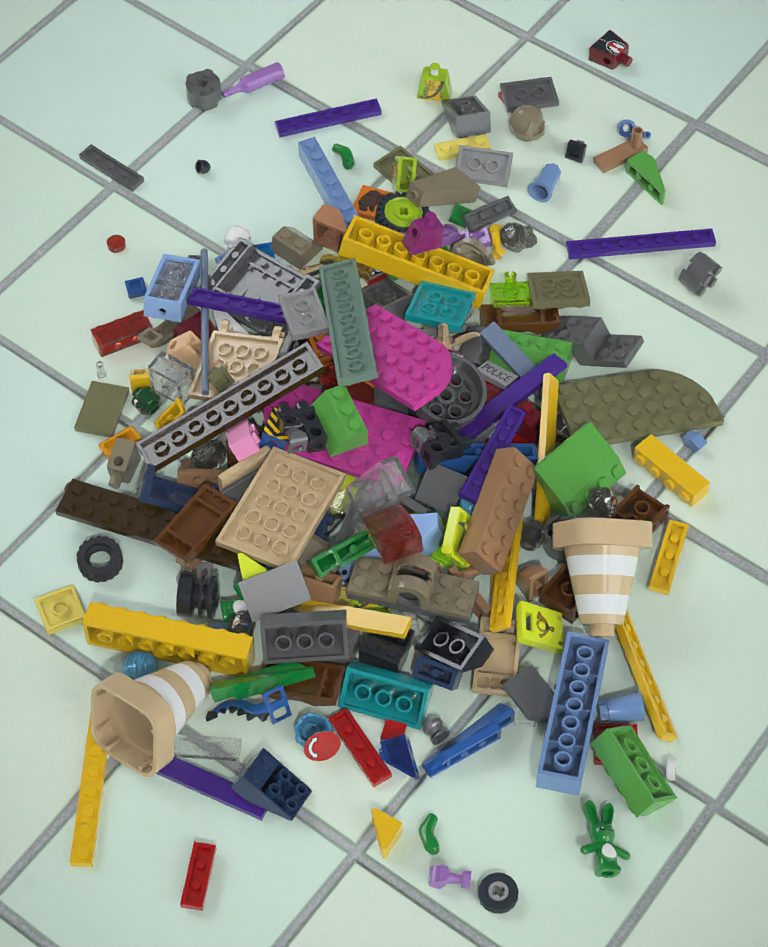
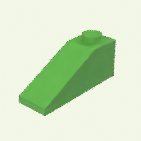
M644 150L628 159L626 173L662 205L665 198V188L654 157Z

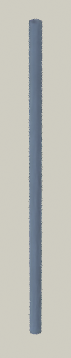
M203 248L200 251L201 288L208 289V250ZM201 307V394L207 396L209 395V380L207 378L209 376V313L207 308Z

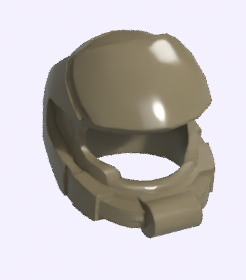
M522 105L515 109L509 119L510 131L521 141H535L545 133L543 114L535 106Z
M465 237L453 244L452 253L484 266L496 264L493 254L489 253L486 247L475 237Z

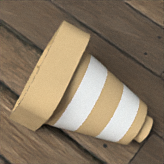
M576 518L553 523V549L565 551L580 625L589 626V636L614 637L615 626H621L624 623L639 553L641 550L652 549V522L610 518Z
M182 661L134 680L119 672L107 677L93 687L91 691V733L96 744L106 754L141 776L151 777L173 760L174 738L210 692L209 683L211 682V675L208 669L201 663Z

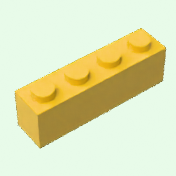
M652 434L635 447L633 455L635 462L639 466L644 467L653 478L661 481L668 490L673 491L682 502L692 507L708 494L710 482Z

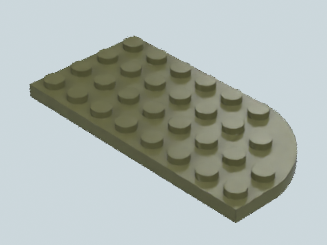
M650 369L559 384L557 407L570 436L589 421L609 445L646 439L650 434L654 437L688 432L690 430L722 426L724 423V419L710 393L694 380L672 371Z

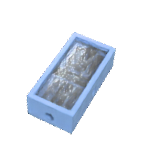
M163 254L143 298L144 316L181 322L188 307L187 298L200 279V260Z

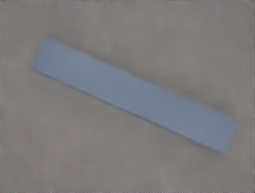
M492 322L480 332V337L519 379L536 367L495 322ZM543 387L533 393L541 402Z

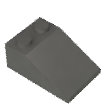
M476 95L442 100L449 125L456 137L466 138L470 135L477 136L491 132L490 111Z
M387 277L362 288L366 309L377 304L400 319L407 321L405 320V313L414 296L412 292Z

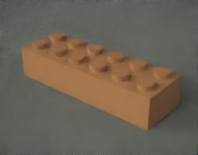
M515 447L496 449L458 554L482 575L502 573L536 478L533 470L535 465Z

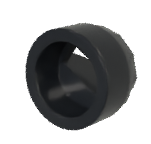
M199 159L196 161L195 170L198 174H206L210 171L211 165L207 160Z

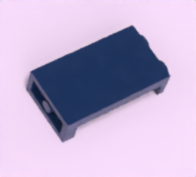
M147 464L142 478L139 501L179 512L199 489L154 476L155 465ZM213 483L212 488L217 490V484Z

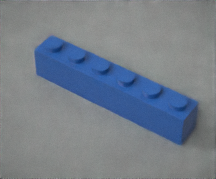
M472 443L469 449L464 450L463 457L446 460L439 464L461 474H470L487 443ZM510 443L509 447L518 449L536 466L538 455L535 444ZM416 451L414 455L417 474H425L427 466L422 462L420 454Z

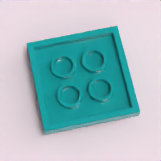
M421 280L405 313V320L437 328L440 323H446L450 331L461 333L476 299V293Z

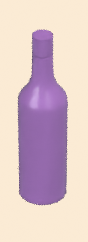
M279 62L268 65L241 77L235 86L221 91L222 96L225 98L238 92L251 93L285 78L284 70Z

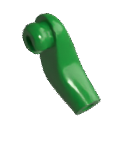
M335 143L332 151L342 157V164L345 169H352L355 166L352 151L347 146Z
M429 813L420 825L419 836L425 850L430 855H436L440 851L439 843L434 836V829L438 818L432 813Z

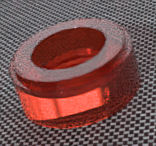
M121 235L110 236L107 239L108 250L113 253L122 252L126 247L125 238Z

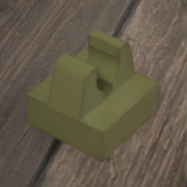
M223 365L218 369H212L207 377L219 394L235 382Z

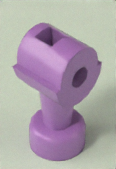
M433 865L430 867V880L428 884L430 887L442 889L446 884H461V888L470 889L471 871L464 870L461 875L451 873L449 867L445 865Z

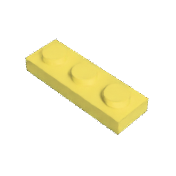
M486 134L434 143V150L438 161L458 158L460 145L491 149Z

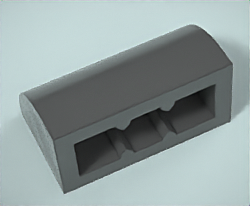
M468 326L466 333L477 332L480 334L486 326ZM480 336L463 343L461 353H463L465 359L475 364L477 368L490 358L491 348Z

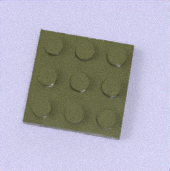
M583 270L527 273V283L533 309L583 308L590 306V296Z

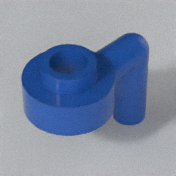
M630 119L621 120L618 123L617 131L622 137H631L632 129L636 127V124ZM624 125L628 126V130L626 132L623 130ZM643 131L642 138L648 139L651 137L649 131Z

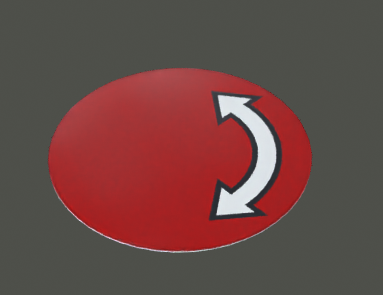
M330 731L316 733L306 741L304 754L313 761L330 759L340 749V738L337 734Z

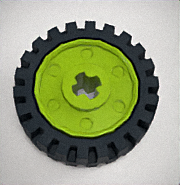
M396 191L395 194L391 192L388 193V197L385 195L379 201L375 214V223L397 232H407L414 219L425 217L426 212L430 211L429 206L417 207L406 197L407 192H402V194Z

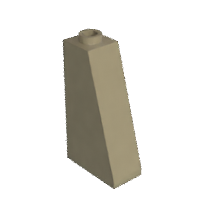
M457 167L411 182L406 197L417 207L476 202L481 187Z

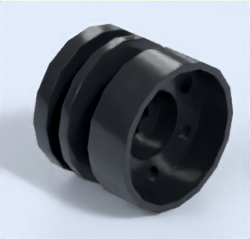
M181 573L176 597L177 616L192 617L196 608L198 609L199 618H204L207 611V619H214L220 600L218 576H211L208 585L207 575H203L200 584H198L196 574Z

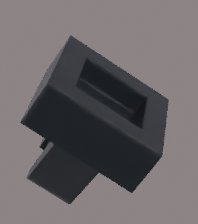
M570 139L565 158L582 163L587 148L585 142Z

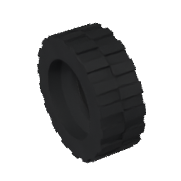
M107 536L91 537L89 540H85L79 546L76 554L78 568L82 576L96 583L114 579L123 567V556L119 544ZM99 551L108 553L110 561L107 565L95 567L90 563L92 554Z

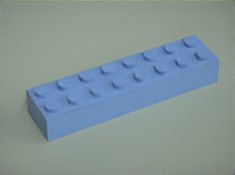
M572 632L567 633L537 771L535 786L537 788L576 796L580 795L610 641L608 639Z

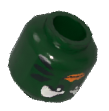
M149 386L138 387L132 393V405L142 415H152L161 406L160 396Z

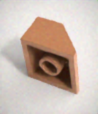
M323 204L313 217L314 241L327 249L339 253L347 228L340 210Z

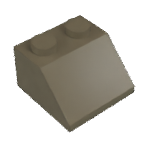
M283 226L272 236L271 251L299 270L323 250L322 245L296 228Z

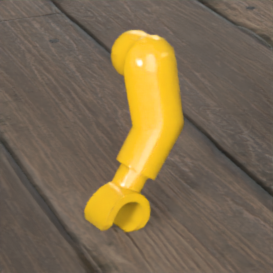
M493 224L489 228L492 246L494 247L492 254L494 259H502L500 255H505V250L500 246L502 226Z

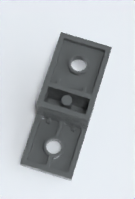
M559 316L561 327L543 333L541 336L572 342V352L580 366L627 368L645 342L640 335L610 334L602 317Z

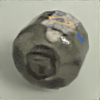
M240 611L230 617L226 630L236 634L245 633L253 637L256 622H252L249 613Z

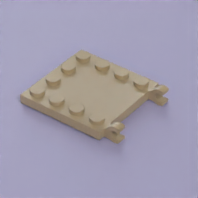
M222 320L219 331L213 330L209 340V372L223 365L235 381L228 387L230 388L279 359V353L286 333L282 332L283 327L275 326L272 336L265 337L232 333L234 327L229 326L230 320ZM200 362L188 396L190 399L208 401L219 393L209 381V395L204 396L201 394Z

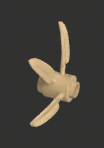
M440 323L438 325V336L435 339L444 344L447 349L454 350V346H463L464 342L481 334L470 332L456 337L453 341V337L449 335L447 324Z

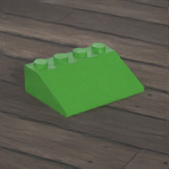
M589 421L533 467L555 515L560 514V517H570V515L576 517L601 496L607 488H610L626 474L618 455Z

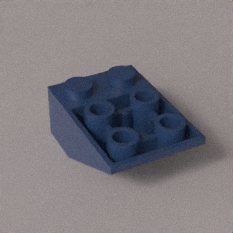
M264 747L248 761L231 785V788L247 802L289 821L295 818L312 792L305 783Z

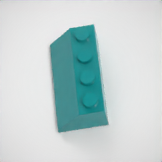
M352 661L346 668L338 707L347 708L350 711L382 720L389 719L407 724V727L420 730L430 704L434 684Z

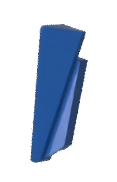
M502 703L497 704L422 763V767L428 776L432 778L501 738V729L514 722L515 711L513 708Z

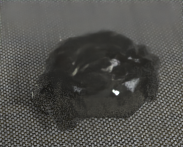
M513 222L508 223L500 230L501 245L510 251L519 253L521 250L532 248L537 244V237L533 233V228L529 225L526 226Z
M212 438L195 448L191 453L190 459L197 469H218L224 464L227 451L222 441Z

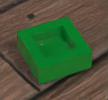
M456 203L449 222L466 228L467 226L462 220V216L472 210Z

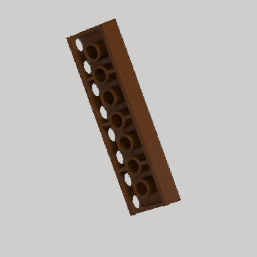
M637 484L607 518L652 522L653 534L669 516L670 505L662 504L642 491ZM566 562L540 590L539 602L550 610L562 613V618L573 624L579 616Z

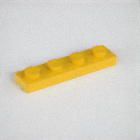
M669 519L648 590L669 596L689 524Z

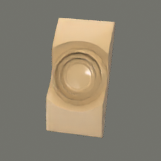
M481 616L479 634L486 637L494 651L483 667L474 669L472 693L510 697L502 685L517 675L521 643L517 642L516 620H511V628L493 633L489 630L490 617Z

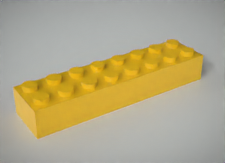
M354 215L343 237L339 255L349 259L356 258V261L418 286L422 280L475 292L476 299L472 307L480 309L495 269L441 248L411 256L402 244L405 234Z
M90 602L82 621L86 641L89 645L126 653L141 650L151 653L157 660L176 664L182 661L201 663L208 671L234 677L251 673L255 660L253 637L245 633L236 634L226 629H213L203 624H190L184 620L177 621L162 615L154 616L143 611L135 612L124 607H112L102 602Z

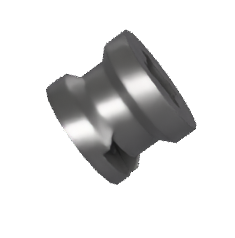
M440 718L432 719L423 728V732L425 735L430 736V741L433 745L440 744L450 734V730L442 725L443 721Z

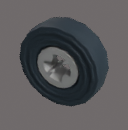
M496 872L489 874L481 881L478 898L481 905L487 911L502 914L514 908L518 901L519 890L511 876ZM496 889L499 892L503 891L502 897H499V895H494Z

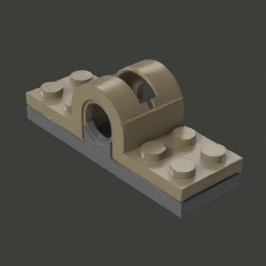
M417 552L400 554L397 556L396 563L361 556L356 559L347 587V599L434 618L438 615L449 621L470 625L479 591V581L438 573V564L429 556ZM410 566H416V567L422 568V569H424V570H422V571H421V570H416V569H413V568L410 567Z

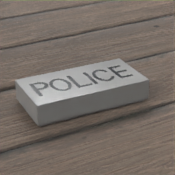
M489 360L478 367L484 380L503 390H506L518 380L517 375Z

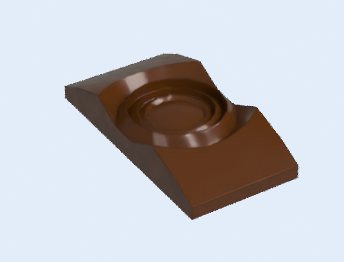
M532 303L481 305L483 326L486 327L495 322L503 330L513 332L529 331L537 335L561 327L558 308L533 309Z
M204 484L153 540V543L182 562L188 563L200 554L209 539L225 526L236 508L237 502L209 485Z
M263 661L260 670L265 669V668H268V667H272V666H275V665H278V664H282V663H277V664H264V661ZM318 661L297 662L306 667H313L316 677L284 686L283 689L287 700L301 701L311 706H335L347 666ZM278 690L268 697L278 700L281 698V693Z

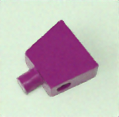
M428 211L425 217L414 219L411 222L402 240V244L411 256L441 248L444 226L434 212Z

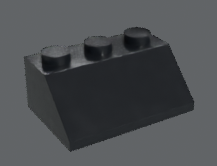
M438 615L414 647L415 651L462 673L483 667L494 651L485 636Z

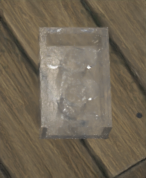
M397 455L379 461L345 487L363 524L376 520L377 516L385 515L416 492Z

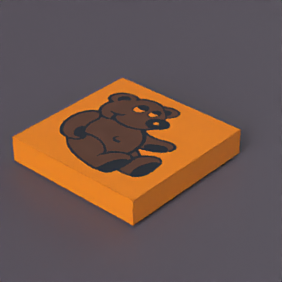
M363 185L353 205L359 217L375 221L379 201L385 195L388 197V193L391 192Z

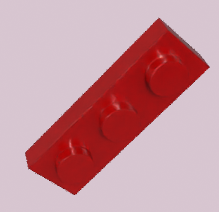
M194 842L180 902L181 908L203 911L217 850L216 845Z

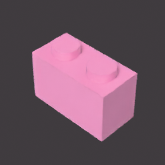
M248 419L226 430L229 447L238 462L260 451L259 443L261 440L258 436L259 431L254 423L250 424Z

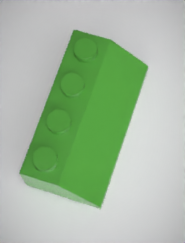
M503 330L536 366L553 353L567 362L568 367L555 377L559 384L564 383L573 358L572 342ZM491 349L489 361L515 374Z
M631 725L608 728L590 743L595 755L603 763L606 773L613 779L618 792L624 797L630 811L635 814L636 818L649 815L677 799V796Z

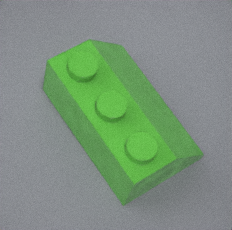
M336 386L325 390L310 405L315 407V413L328 437L325 447L330 457L368 444V430L346 386Z

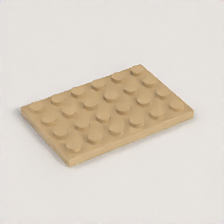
M273 446L215 540L216 545L237 554L243 553L251 559L273 568L298 560L344 483L346 474L298 455L288 454L287 451Z

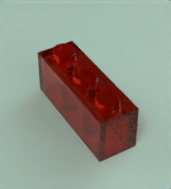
M141 310L123 318L115 319L107 324L90 329L92 341L100 357H104L141 343V341L136 339L137 335L148 327L152 329L153 327L148 317L144 316V310Z

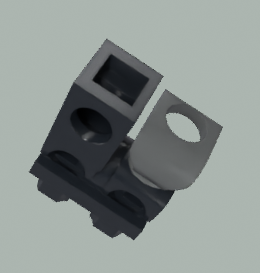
M306 401L296 403L295 409L291 410L288 404H280L278 406L276 424L282 436L288 435V454L303 451L312 453L325 450L328 437L315 413V407H309ZM297 445H302L298 449H293Z
M447 419L441 420V423L431 424L428 429L416 427L411 433L409 442L420 454L422 462L429 470H432L441 462L463 457L464 450L471 447L472 439L469 435L460 436L462 429L457 422L449 423ZM415 438L417 439V441H418V443H419V448L417 447V445H416V443H415Z

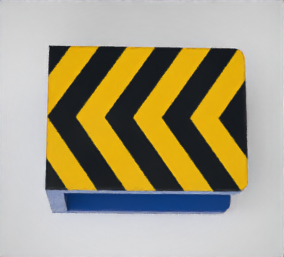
M273 408L262 432L259 448L267 445L270 449L274 446L285 450L288 435L282 436L277 427V408Z

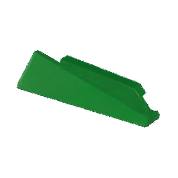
M395 512L306 560L307 564L319 578L324 577L336 566L341 568L392 540L395 536V527L400 513Z
M297 662L282 663L232 679L210 682L209 691L214 703L236 697L238 701L267 692L280 685L284 687L316 677L313 667H306Z

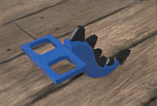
M280 685L262 694L265 703L253 704L242 699L238 701L236 699L220 704L212 711H208L205 719L206 722L218 717V713L225 714L229 709L230 713L237 711L238 716L246 714L248 721L258 717L260 721L264 722L270 717L271 723L276 724L292 716L283 686ZM279 690L281 698L269 703L268 696ZM285 707L286 714L275 719L273 712Z

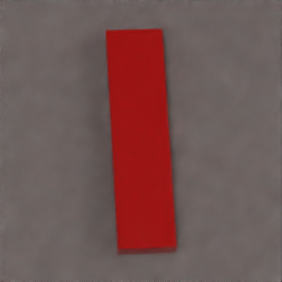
M347 708L328 718L333 729L373 788L392 777V773Z

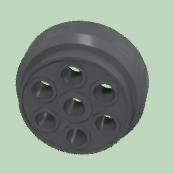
M450 354L453 363V373L450 381L456 382L457 385L449 382L438 396L415 411L419 419L426 421V425L430 426L434 423H441V420L447 419L449 423L457 422L462 428L474 421L482 410L487 396L486 383L481 372L469 360ZM441 396H445L448 400L442 399ZM460 398L466 399L467 402H463ZM431 410L436 411L438 415H434ZM450 412L455 413L457 417L452 416Z

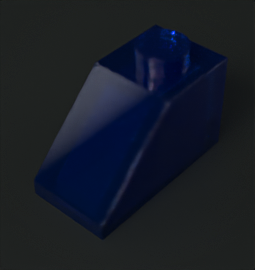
M403 734L380 742L379 754L382 761L415 780L420 779L410 739L407 735Z

